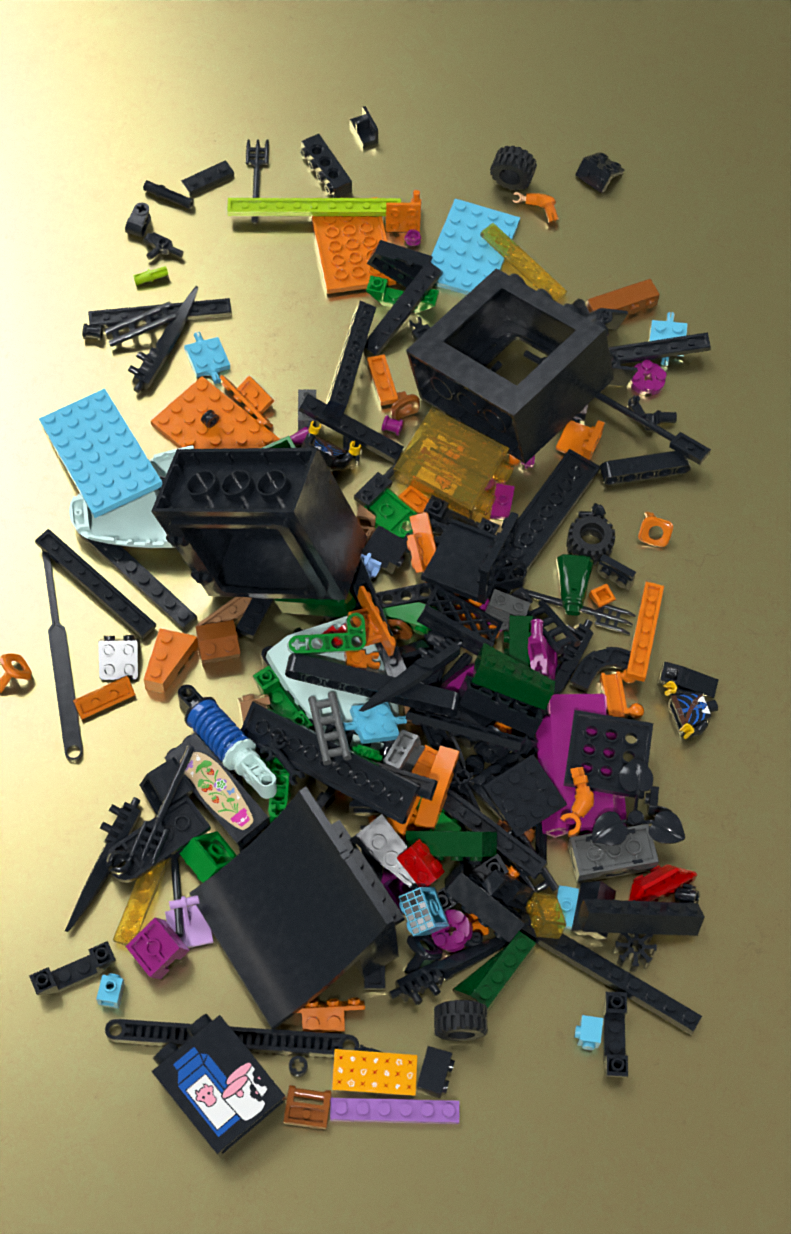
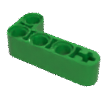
M360 613L349 615L345 622L346 633L293 636L288 641V651L292 654L301 655L360 651L366 645L365 619ZM353 617L360 621V626L357 628L350 624V619ZM353 637H358L361 640L360 647H354L351 644ZM333 638L340 639L342 643L340 648L332 646L331 640ZM305 639H308V650H305L306 646H300L299 649L296 650V648L294 646L292 647L291 645L294 644L295 640H298L299 644H304L306 642ZM313 639L321 641L322 647L320 649L312 647L311 642Z
M262 757L260 760L265 763L267 768L276 777L277 792L274 797L269 798L268 812L271 824L290 803L292 785L289 782V773L277 758L266 762L265 759L267 757Z

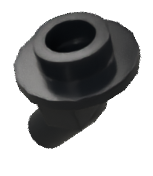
M594 503L591 511H579L578 516L581 518V515H586L587 517L589 514H593L595 517L600 515L601 519H604L606 511L601 504Z

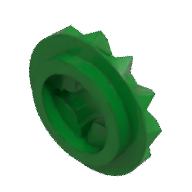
M362 745L352 746L351 751L371 761H382L383 756L380 755L379 751Z

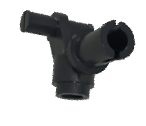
M634 395L627 402L626 407L656 425L660 423H676L677 421L676 412H661L657 410L653 414H646L639 404L640 397L638 395ZM643 426L645 431H652Z

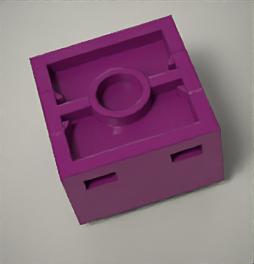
M156 917L125 946L148 976L156 979H161L170 970L168 967L175 959L181 960L190 951L166 920Z

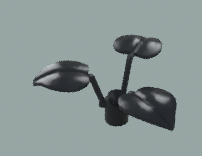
M632 759L621 770L619 782L626 791H636L634 809L629 813L627 820H620L616 812L602 814L594 825L592 842L609 846L619 845L627 837L628 830L626 826L633 827L645 824H652L648 831L649 835L659 843L674 844L685 840L682 823L673 812L662 811L655 816V821L644 820L643 813L638 810L640 791L647 792L651 789L653 774L644 762L639 759Z

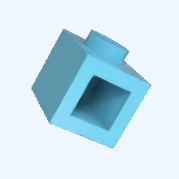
M110 973L108 976L102 975L96 998L98 1005L119 1009L125 986L124 980L120 975Z
M582 1015L580 1025H576L574 1038H578L577 1045L582 1046L586 1050L599 1048L603 1018Z

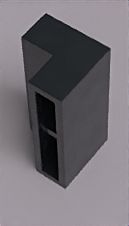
M602 881L581 883L571 931L578 935H590L595 939H607L608 933L582 932L577 916L583 899L615 900L616 890Z

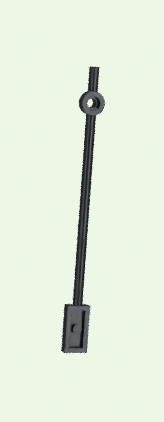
M528 350L523 354L525 358L537 365L547 358H540ZM601 392L595 397L671 441L669 448L693 462L701 465L710 455V448L682 432L675 436Z
M497 361L490 370L496 373L503 365L500 361ZM444 414L384 475L377 472L354 495V500L369 509L392 486V481L389 479L419 450L424 440L429 436L432 437L451 417Z

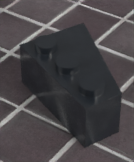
M380 240L372 251L367 264L407 288L428 261H432L433 256Z

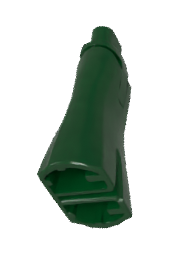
M562 554L556 558L561 600L566 615L579 616L580 610L583 608L594 561L588 556Z

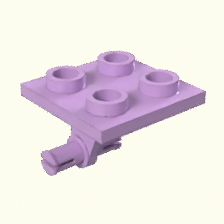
M198 895L188 898L182 896L181 899L169 901L170 911H165L166 921L176 933L175 914L172 909L183 907L184 936L179 938L188 948L213 943L211 929L195 905L199 904Z

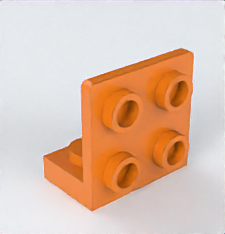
M571 420L566 425L556 445V450L566 454L571 449L591 460L603 434L605 423L598 420L596 426L590 428Z

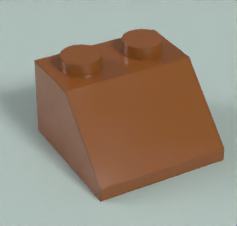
M234 620L195 626L202 664L240 658V648Z

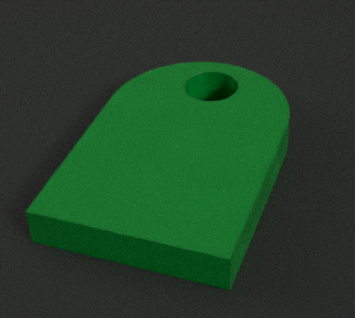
M387 489L367 509L376 516V527L381 526L404 539L407 532L411 535L413 534L412 529L406 531L402 527L404 525L411 526L410 516L417 515V513L401 501L391 490Z

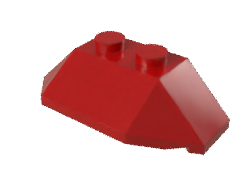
M669 864L662 867L658 865L650 870V874L646 876L640 875L633 880L627 901L658 902L675 893L678 887L683 888V883H693L697 874L695 871Z

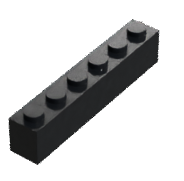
M583 899L577 916L582 932L698 936L705 918L698 903Z

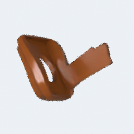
M405 391L398 392V400L391 406L392 419L399 420L417 413L420 408L419 397L416 394L407 395Z
M387 619L396 642L398 639L409 640L413 636L412 629L405 622L397 619ZM396 625H397V626L400 627L402 630L395 629V628H393L392 626H396Z

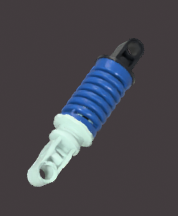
M192 685L181 686L178 689L180 708L186 713L184 718L185 724L193 729L218 759L223 762L227 770H235L238 775L243 776L246 782L262 798L274 797L277 792L276 777L267 768L265 763L260 760L257 752H255V743L245 736L244 732L223 712L214 698H203Z

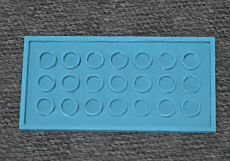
M105 388L38 418L94 518L162 486L163 483Z

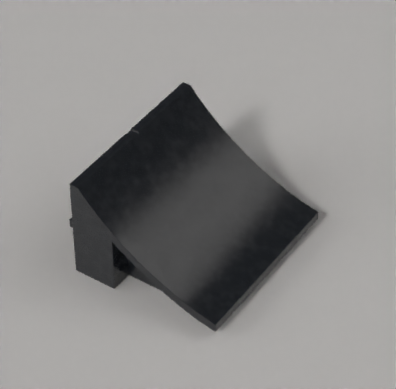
M307 787L299 790L277 818L240 854L189 893L191 897L198 895L199 904L195 905L272 1030L320 995L354 964L364 978L399 957L395 926L405 920L403 914L357 845L350 841L351 836L341 821L338 820L331 824Z

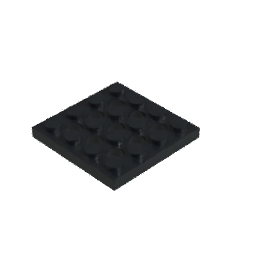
M574 710L563 786L577 788V786H574L570 769L588 765L592 771L584 774L588 777L589 783H587V786H590L591 791L635 798L636 791H626L619 782L621 770L629 763L624 760L623 755L631 754L634 759H639L648 766L653 723ZM593 729L597 735L594 737L588 736L586 730ZM612 732L617 738L609 740L606 737V733ZM633 736L636 742L628 743L625 738ZM585 747H591L594 750V753L592 755H587L584 753L583 749ZM606 750L612 751L614 757L606 758L603 752ZM609 769L612 775L605 777L601 774V770ZM640 791L639 799H644L645 792Z

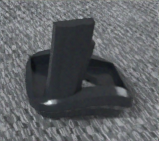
M411 934L408 936L407 945L415 953V956L404 970L407 974L418 970L424 960L432 961L443 958L442 950L429 935L413 936ZM420 941H425L431 951L425 949Z

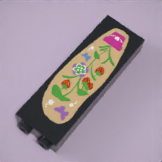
M196 733L184 738L178 747L169 750L164 759L168 761L175 757L178 764H180L188 746L194 747V752L184 773L194 789L192 793L237 846L242 849L270 825V819Z

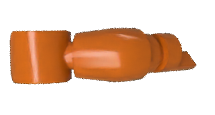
M583 767L570 769L574 786H577V789H575L576 795L574 796L575 801L571 808L572 813L564 814L560 818L563 822L567 820H574L576 822V827L568 831V837L578 835L581 830L580 818H584L594 806V793L590 790V786H587L589 781L587 775L584 774Z

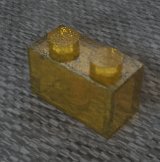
M534 892L531 899L527 902L526 909L530 915L531 924L536 936L560 939L567 924L557 896Z

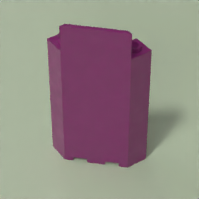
M553 694L550 699L551 716L543 717V721L536 732L537 748L539 749L537 752L538 762L567 803V806L542 821L543 834L556 838L568 834V831L576 827L574 820L563 822L560 819L564 814L572 813L571 808L575 801V789H577L563 786L574 710L606 715L605 694ZM593 729L586 730L588 736L594 737L597 735ZM612 732L606 733V737L609 740L617 738ZM585 747L583 749L584 753L587 755H592L594 753V750L591 747ZM606 750L603 752L606 758L614 757L612 751ZM588 765L582 766L584 769V773H590L592 771V769ZM609 769L601 770V774L605 777L612 775ZM592 791L594 793V806L584 818H580L581 830L578 836L592 834L597 819L606 812H616L620 820H627L625 796Z

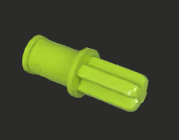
M164 266L135 274L133 278L136 286L146 282H153L154 279L168 276L169 273L167 267Z

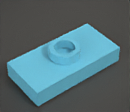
M559 885L552 926L572 929L578 899V888Z

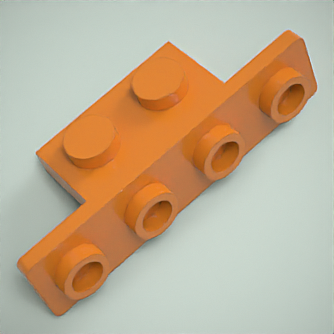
M221 375L219 377L223 381L222 385L228 391L232 390L235 393L233 397L240 403L243 401L246 405L244 408L251 415L255 414L258 417L256 420L262 426L267 425L270 428L273 427V424L263 413L275 400L251 376H248L238 388L225 376Z
M427 512L410 516L413 534L407 536V547L411 551V564L416 573H424L437 549Z
M360 586L357 598L363 609L348 612V616L352 613H360L364 617L366 631L365 646L381 642L388 656H392L396 647L395 638L388 632V626L381 619L378 607L374 606L371 594L366 591L364 586ZM355 617L350 619L353 627L357 628L360 626L359 619Z
M349 998L348 1001L328 999L327 1002L312 1000L297 1012L302 1013V1030L320 1033L345 1032L344 1011L364 1010L365 1002L360 1000V998Z

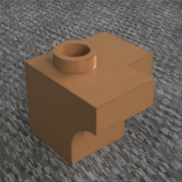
M247 694L238 698L243 723L252 701H256L264 706L270 704L268 694L258 696L257 694Z

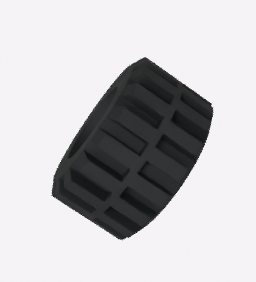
M513 145L511 147H501L495 155L490 168V174L493 180L497 181L496 183L503 188L515 191L524 190L529 187L536 171V159L521 147Z
M589 514L587 517L586 515H581V519L577 517L574 523H571L566 542L568 553H572L571 555L588 556L594 561V565H597L603 554L610 556L616 537L615 529H612L613 525L607 523L608 520L606 518L601 519L600 515H597V517L593 516V514ZM587 535L594 536L600 542L589 544L582 537Z
M452 1000L434 1007V1034L439 1038L450 1041H469L479 1039L488 1033L487 1006L480 1002Z

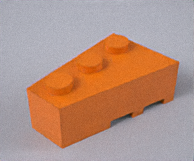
M159 628L143 679L146 690L159 693L167 691L180 669L188 662V658L193 651H196L199 647L197 636Z

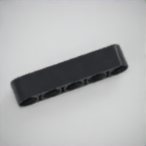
M676 451L611 460L600 465L605 485L679 475L691 470L689 459Z

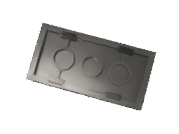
M649 824L627 827L628 834L625 841L615 846L593 843L592 834L570 837L568 850L576 883L646 872L656 867L659 860L654 841L648 832Z

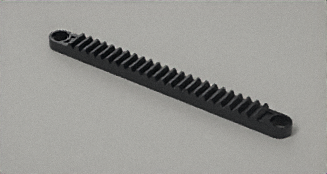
M112 1019L105 1026L107 1038L117 1043L166 1046L170 1042H174L177 1047H181L192 1038L187 1031L191 1025L188 1023ZM114 1025H119L122 1028V1032L118 1036L110 1034V1029ZM230 1026L251 1053L292 1054L294 1056L309 1055L311 1057L331 1058L334 1057L335 1049L344 1050L343 1044L346 1041H352L355 1045L354 1050L359 1051L358 1039L350 1034Z

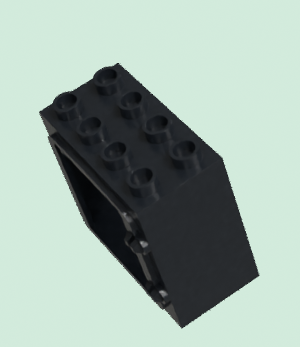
M497 268L406 350L420 399L525 464L614 380L611 363L613 355L609 350L607 340L609 331L602 321L586 319L580 315L573 305L566 303L563 306L554 301L546 290L542 288L534 290L527 286L519 275L513 273L509 276ZM521 340L548 357L516 386L486 368V366L511 342Z
M318 448L177 449L151 510L166 532V540L172 547H176L191 569V577L202 585L208 596L346 600L367 539L363 528Z

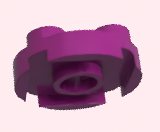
M644 360L642 363L634 366L638 368L637 373L630 382L634 391L641 395L651 393L656 395L662 391L665 385L666 372L659 365L652 363L650 360ZM645 376L650 377V378H651V381H650V380H647V381L644 380V379H645Z
M447 910L444 913L449 926L432 933L434 943L443 950L456 952L465 947L464 944L467 940L470 941L473 926L470 919L461 911ZM453 926L456 928V931H453V935L450 936L448 930Z

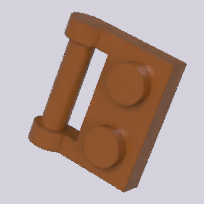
M289 1085L283 1123L326 1130L332 1091L307 1090ZM294 1097L324 1100L323 1105L294 1102Z

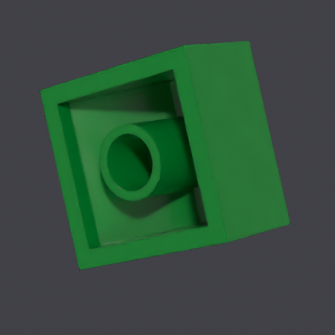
M218 831L192 838L180 853L185 863L190 866L202 883L237 856Z

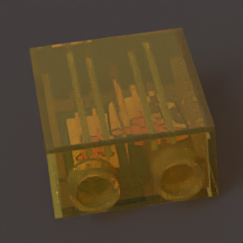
M431 407L395 465L394 473L397 482L407 487L412 486L429 499L433 495L449 502L450 510L474 520L478 512L485 516L489 513L496 499V496L491 494L492 489L497 481L503 485L507 483L515 465L509 462L508 447Z

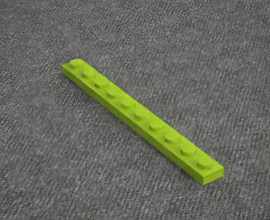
M228 198L227 214L228 216H386V203H401V198Z

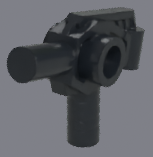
M155 232L148 233L143 239L145 244H150L154 248L146 254L149 260L159 253L164 255L172 253L180 258L183 256L184 251L173 247L172 240Z

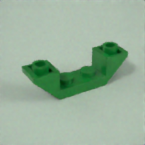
M370 276L366 292L383 306L392 307L404 291L387 288L388 279ZM430 289L413 312L419 313L435 307L439 290Z
M270 666L253 675L261 695L268 694L270 700L268 706L270 709L307 728L313 726L302 710L298 712L280 687L279 678Z

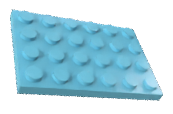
M455 199L431 255L433 256L431 263L443 272L434 285L467 295L496 268L501 271L518 228L520 217Z

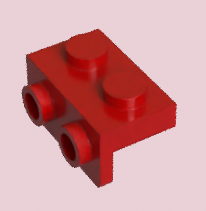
M420 839L397 857L419 888L429 886L445 872L441 863L432 856L428 846L422 843Z

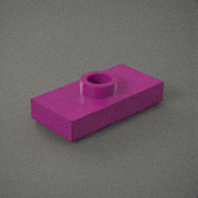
M496 483L490 518L504 520L505 517H509L515 486Z

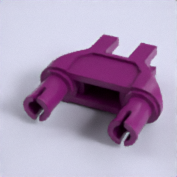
M533 619L531 620V636L528 638L530 667L555 681L558 655L543 636V620Z

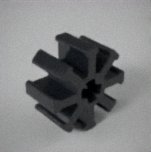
M620 933L618 940L621 942H615L613 953L624 954L619 955L617 964L622 967L624 962L630 959V972L637 971L639 967L638 960L644 966V969L649 967L652 957H654L657 951V944H645L650 943L653 934H646L640 939L639 934H631V938L627 933ZM632 946H636V950H638V951L635 952V951H634V948H632Z

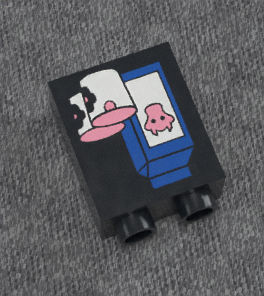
M206 1013L188 1027L187 1031L192 1038L178 1048L174 1042H170L153 1057L158 1066L151 1072L220 1157L283 1104L287 1098L221 1015L212 1020Z

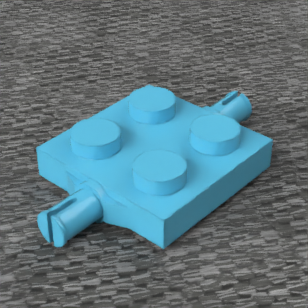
M668 312L667 321L652 320L650 341L686 336L688 323L674 322L675 314L672 312L670 318V312ZM669 357L662 358L661 364L664 366L666 360L665 366L669 364Z
M198 331V334L195 332L193 336L196 342L184 345V350L196 378L211 376L214 384L220 383L221 379L218 373L230 369V363L219 337L203 340L201 332Z
M384 702L364 712L359 711L363 705L351 706L349 711L352 716V722L343 723L344 730H354L358 734L361 744L396 740L400 734L397 725L407 723L405 715L395 717L392 714L388 702Z

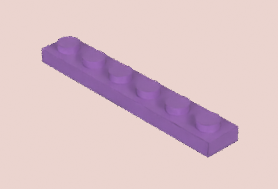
M331 1098L330 1121L459 1124V1101Z

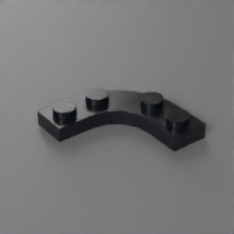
M606 647V649L592 651L582 659L569 684L587 692L595 676L600 671L606 668H617L623 671L627 669L631 651L619 647Z

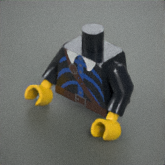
M312 421L302 448H318L331 472L344 470L353 459V456L359 455L361 444L355 448V441H352L349 452H346L317 436L315 437L320 431L321 424L318 428H315L313 426L314 421Z
M673 681L667 682L663 685V687L668 689L664 693L666 696L673 695L670 697L668 705L681 737L683 736L684 739H687L688 737L700 736L708 727L711 719L710 713L718 711L716 700L706 702L702 693L679 688Z

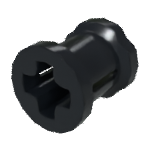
M84 323L82 329L83 339L97 338L101 341L103 338V325L91 326L88 323Z

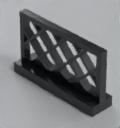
M437 584L417 619V622L445 638L448 637L454 642L460 640L463 643L462 648L477 656L483 643L493 647L503 624L500 620ZM436 593L444 596L445 600H439ZM447 604L450 611H444L441 605ZM453 604L460 605L461 609L456 610ZM429 606H436L438 611ZM470 613L477 615L478 619H472ZM459 614H464L467 620L461 621ZM453 615L455 621L452 620V619H450V618L447 617V616ZM487 623H491L497 627L495 629H489ZM475 624H481L484 630L478 631ZM464 625H470L472 631L464 627ZM480 635H487L489 640Z

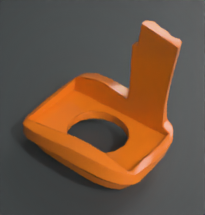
M645 512L646 518L640 527L639 540L653 546L665 547L671 538L673 524L670 521L656 518L654 513ZM653 526L661 527L663 529L662 537L659 539L650 538L648 534L650 528Z
M7 653L0 656V664L5 671L0 678V693H2L12 677L25 680L32 679V671L21 655ZM16 661L20 663L23 671L16 669L11 662Z

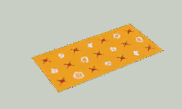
M335 1049L332 1090L416 1096L417 1055Z

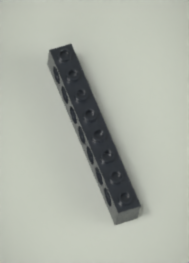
M359 301L352 316L323 410V414L338 420L341 419L347 407L376 311L375 306L363 301Z

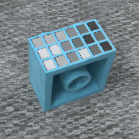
M420 887L399 896L400 909L407 918V928L413 936L429 935L449 926L435 887Z

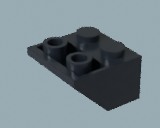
M175 757L147 773L139 784L156 815H158L179 766ZM185 774L181 779L170 807L187 795L189 797L194 790Z

